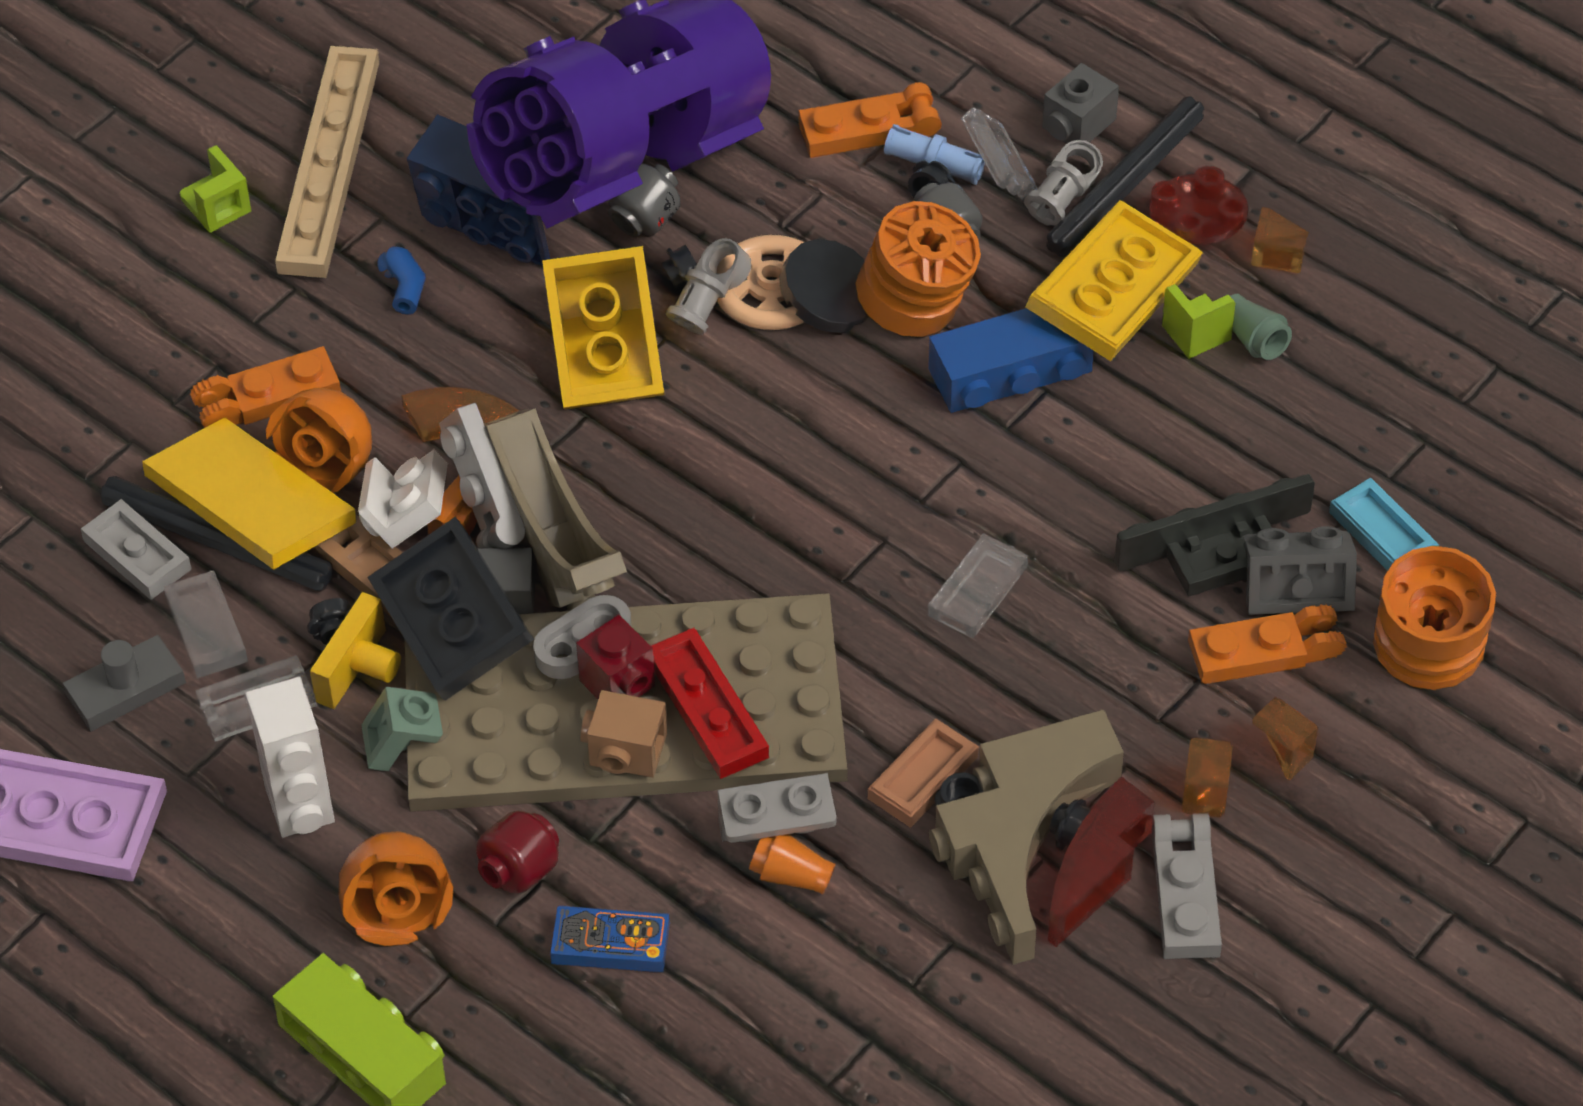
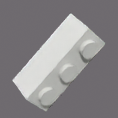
M300 676L247 691L246 697L264 785L281 837L297 833H311L321 826L334 823L335 819L318 727Z

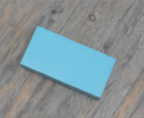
M1371 477L1330 503L1329 513L1387 571L1396 559L1413 549L1439 546Z

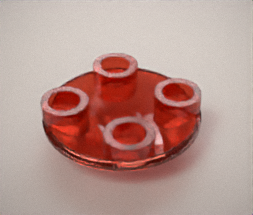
M1203 166L1194 174L1181 175L1168 181L1156 183L1152 187L1149 211L1152 220L1190 244H1211L1230 238L1244 226L1248 217V202L1237 186L1224 179V172L1214 166Z

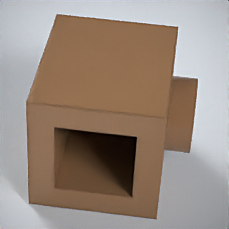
M601 690L595 711H586L581 727V742L588 743L590 766L600 767L614 774L626 772L654 778L667 736L665 702Z

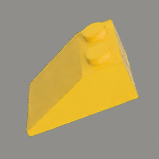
M643 246L542 260L563 409L665 395Z

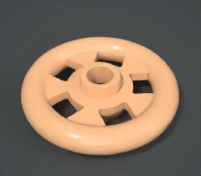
M762 235L738 243L751 259V270L747 280L736 288L729 289L724 298H718L717 303L722 310L737 322L762 330H782L804 323L796 315L798 310L794 306L784 308L780 303L785 299L781 294L779 281L783 264L789 254L804 242L788 236ZM735 254L728 255L720 261L717 267V274L724 273L731 268L735 260ZM762 255L784 256L782 262L777 260L762 261L761 259ZM775 277V278H777V279H775V280H769V279H766V278ZM747 294H751L756 299L762 301V303L755 308L744 303L742 299Z

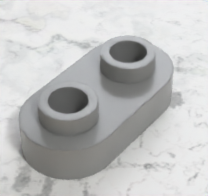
M595 596L541 629L536 635L533 644L537 668L544 675L555 679L571 678L579 674L576 642L617 615H620L632 627L631 613L627 604L614 596ZM558 655H568L561 658L556 657Z

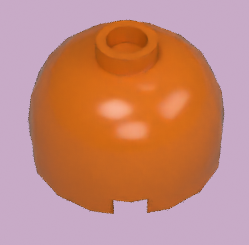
M313 388L293 395L270 415L266 427V438L273 437V444L277 450L275 453L326 489L331 490L332 493L341 490L366 466L372 449V428L365 412L354 399L341 391L333 389Z
M400 831L382 832L363 840L347 857L339 873V902L346 922L356 929L357 935L363 940L382 946L406 945L419 940L418 936L413 932L425 930L431 924L435 930L444 922L453 902V885L438 851L424 839Z

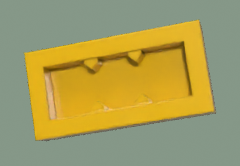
M364 592L360 594L311 668L310 675L316 703L335 709L358 672L386 683H390L396 676L401 662L400 653L377 645L386 631L380 598Z

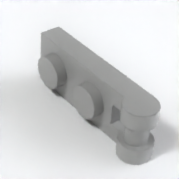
M476 403L457 408L439 423L441 428L440 438L445 453L448 457L453 458L460 476L462 498L469 507H472L481 532L476 540L477 548H512L522 541L525 534L524 524Z
M1209 813L1191 814V819L1171 820L1170 815H1153L1152 841L1164 959L1220 957L1222 943ZM1191 841L1192 851H1173L1172 842Z

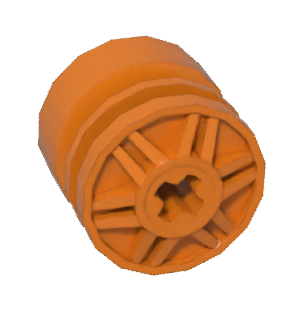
M912 201L894 207L883 217L856 280L858 300L867 315L884 329L902 336L924 337L940 332L952 321L963 294L967 290L970 280L977 269L981 257L977 236L967 221L953 210L936 203Z
M1440 546L1413 549L1396 559L1384 575L1375 623L1373 645L1379 662L1396 679L1412 687L1430 690L1453 687L1472 676L1483 660L1488 632L1494 614L1496 591L1490 574L1475 558L1454 548Z

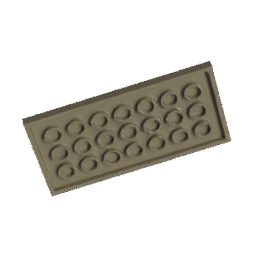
M830 594L629 607L632 628L650 646L695 627L769 745L768 759L723 779L718 777L656 675L655 687L640 696L641 698L662 701L666 704L667 736L654 778L626 772L614 774L600 767L590 766L588 743L581 742V727L584 715L587 710L595 711L598 699L579 681V674L566 679H555L544 675L535 663L534 640L446 701L436 692L405 640L406 689L430 692L436 695L443 735L437 743L410 740L409 746H407L410 812L716 791L828 773L829 783L847 781V760ZM569 611L519 615L535 639L541 629ZM558 655L556 657L561 658L568 655Z

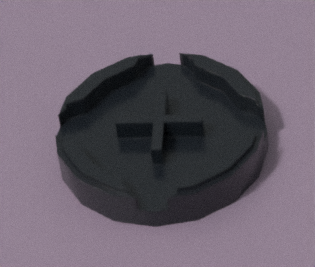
M815 239L801 243L789 254L783 264L779 276L781 294L787 304L791 301L792 305L798 310L796 315L806 324L828 332L842 333L852 330L855 325L862 324L869 317L858 300L856 280L865 259L852 248L836 241Z

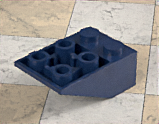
M437 114L407 157L421 215L437 227L444 228L447 226L466 234L475 243L480 245L490 244L505 250L520 262H533L543 266L542 260H549L551 258L541 217L526 214L527 208L517 204L510 198L500 199L485 182L475 164L469 146L467 126Z

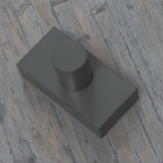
M156 635L134 647L123 640L107 643L101 651L102 663L63 682V687L67 698L89 731L92 732L185 684L186 681L182 668L159 635Z

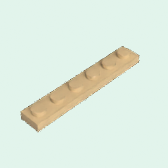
M330 46L275 260L277 274L327 277L379 66L378 49Z

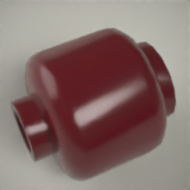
M520 810L509 812L485 831L477 841L476 854L479 860L478 871L488 885L496 889L501 888L515 894L528 891L551 872L558 863V834L552 824L540 814L527 813Z

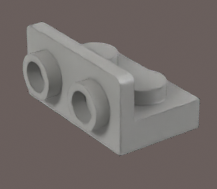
M828 773L718 790V821L722 841L730 843L739 841L751 842L765 837L791 833H809L817 829L830 828L836 825L837 817Z

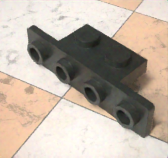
M1310 474L1292 479L1283 478L1270 486L1244 494L1234 493L1221 501L1198 508H1186L1175 515L1153 522L1134 524L1117 534L1114 562L1119 571H1124L1167 557L1188 597L1247 579V555L1244 549V535L1258 534L1263 529L1272 528L1271 525L1308 514L1311 511L1315 482Z

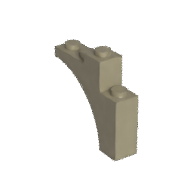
M536 408L523 409L484 423L524 524V538L518 545L532 548L533 561L549 606H566L567 611H571L588 599L595 597V594L614 587L615 584L612 577L627 572L621 553L610 547L599 536L580 508L552 452Z
M1104 710L980 744L979 767L973 769V775L977 777L983 792L936 806V827L929 830V839L934 856L938 862L946 861L953 880L969 876L976 899L978 901L985 899L991 913L988 914V924L992 938L997 946L1005 945L1013 965L1034 959L1036 926L1029 908L1026 882L1037 851L1050 832V823L1055 811L1062 803L1070 804L1075 799L1086 800L1110 786L1121 783L1124 752Z

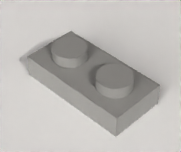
M122 499L81 528L83 541L150 600L191 570L189 557Z

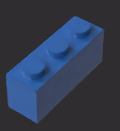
M1026 308L929 336L928 369L950 413L966 408H977L987 402L1014 394H1025L1035 388L1058 381L1073 380L1082 374L1092 372L1094 351Z

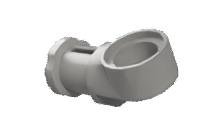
M1085 140L1071 141L1062 148L1047 168L1046 179L1037 190H1031L1024 198L1025 206L1036 220L1045 225L1056 226L1065 217L1064 210L1073 198L1080 197L1095 182L1103 166V157L1099 149L1094 144ZM1073 155L1085 158L1091 166V172L1082 175L1077 168L1067 163L1066 159Z
M722 238L714 241L703 252L695 269L688 270L685 276L687 283L675 306H670L665 315L683 328L703 335L708 328L706 320L718 298H724L729 289L736 288L748 277L751 270V259L748 253L731 239ZM735 254V260L731 268L724 273L717 274V267L720 261L728 255Z

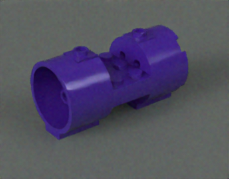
M639 0L619 10L622 19L604 28L606 33L599 46L587 41H576L574 37L554 44L551 36L525 47L524 52L527 58L486 75L476 86L471 96L476 102L473 122L467 124V135L473 159L485 182L500 199L510 198L517 204L527 208L526 214L540 216L546 229L642 185L643 182L637 170L641 166L645 155L666 159L673 172L763 130L764 127L758 116L762 112L770 92V60L766 45L757 26L739 5L732 0H663L649 6L646 0Z

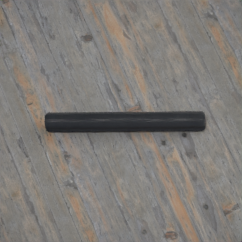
M1191 96L1184 97L1047 234L1048 242L1046 246L1048 250L1055 252L1059 257L1068 256L1120 200L1122 201L1203 119L1204 105L1201 101H1195Z
M110 476L101 488L100 495L104 505L111 507L122 499L151 524L314 590H325L333 577L332 564L306 552L273 570L181 502L120 477Z

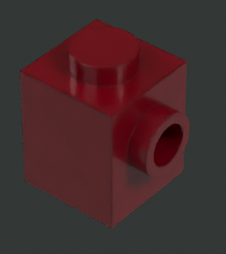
M617 615L576 642L579 681L597 699H599L601 690L640 697L655 687L653 648L620 615Z

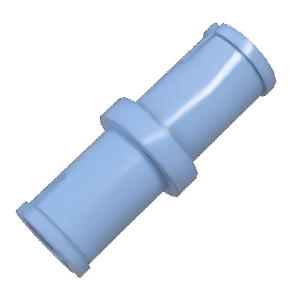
M893 124L884 146V154L893 155L914 163L926 160L928 163L938 161L949 169L952 176L969 181L974 185L980 179L986 162L985 154H978L946 143V137L936 134L931 138L901 128L896 124Z

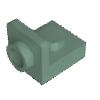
M385 687L361 724L368 769L389 771L401 751L407 749L410 740L437 743L443 735L437 697L434 693Z

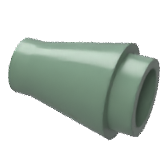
M1240 294L1231 295L1230 297L1236 303L1233 331L1248 352L1255 358H1264L1265 360H1272L1280 356L1287 349L1292 338V330L1288 326L1287 319L1279 313L1245 299Z

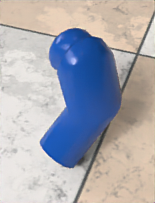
M391 247L379 256L378 269L380 272L387 270L384 276L391 279L396 278L398 281L392 302L393 308L402 314H413L417 309L426 276L410 251L402 247Z

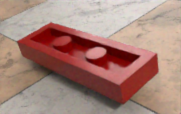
M695 627L651 645L653 648L655 675L720 779L769 758V745Z

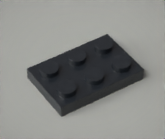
M456 517L367 577L436 692L445 701L534 640V637L466 529Z

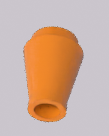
M790 834L760 838L749 870L760 874L759 880L813 890L823 895L836 864L824 859Z

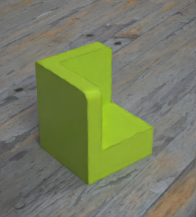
M217 145L207 149L211 175L180 191L181 201L209 233L251 212L246 178Z
M1174 284L1165 288L1162 326L1188 359L1231 340L1236 303L1230 295L1212 302L1206 293L1189 301L1178 286Z

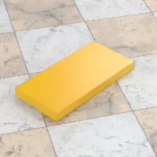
M1120 200L1030 295L1025 308L1111 362L1162 305L1165 288L1174 284L1179 286L1198 264L1203 252Z
M225 417L142 461L145 477L273 570L356 523L354 507Z

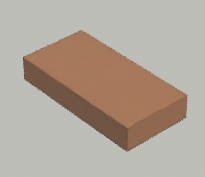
M935 718L868 788V800L911 828L935 803L936 793L941 789L944 780L953 774L964 773L978 758L979 746Z

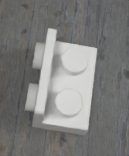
M435 449L421 459L413 457L399 467L394 476L375 457L366 463L358 507L359 518L370 534L376 537L380 535L392 549L441 515L448 463Z

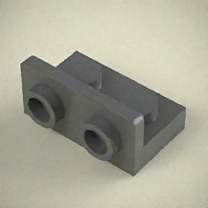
M1329 526L1317 527L1312 529L1311 532L1288 533L1277 528H1268L1259 531L1258 534L1244 535V549L1247 555L1246 607L1249 615L1298 613L1305 607L1314 605L1317 607L1320 604L1331 605L1335 611H1355L1357 552L1348 531H1341L1338 528Z

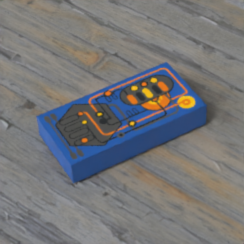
M557 906L550 952L551 964L664 972L670 927L669 914Z

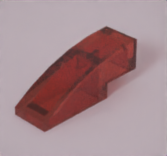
M1122 776L1094 805L1079 826L1065 853L1055 882L1050 909L1048 941L1055 947L1063 942L1131 880L1134 848L1152 832L1155 802Z

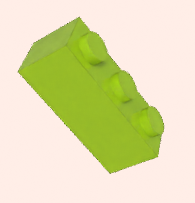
M322 953L272 996L279 1026L370 1106H421L446 1084L442 1061L444 1053L439 1044L428 1033L421 1031L417 1034L406 1025L401 1012L390 1000L384 997L377 1000L369 993L361 977L349 965L342 964L339 967L327 955Z

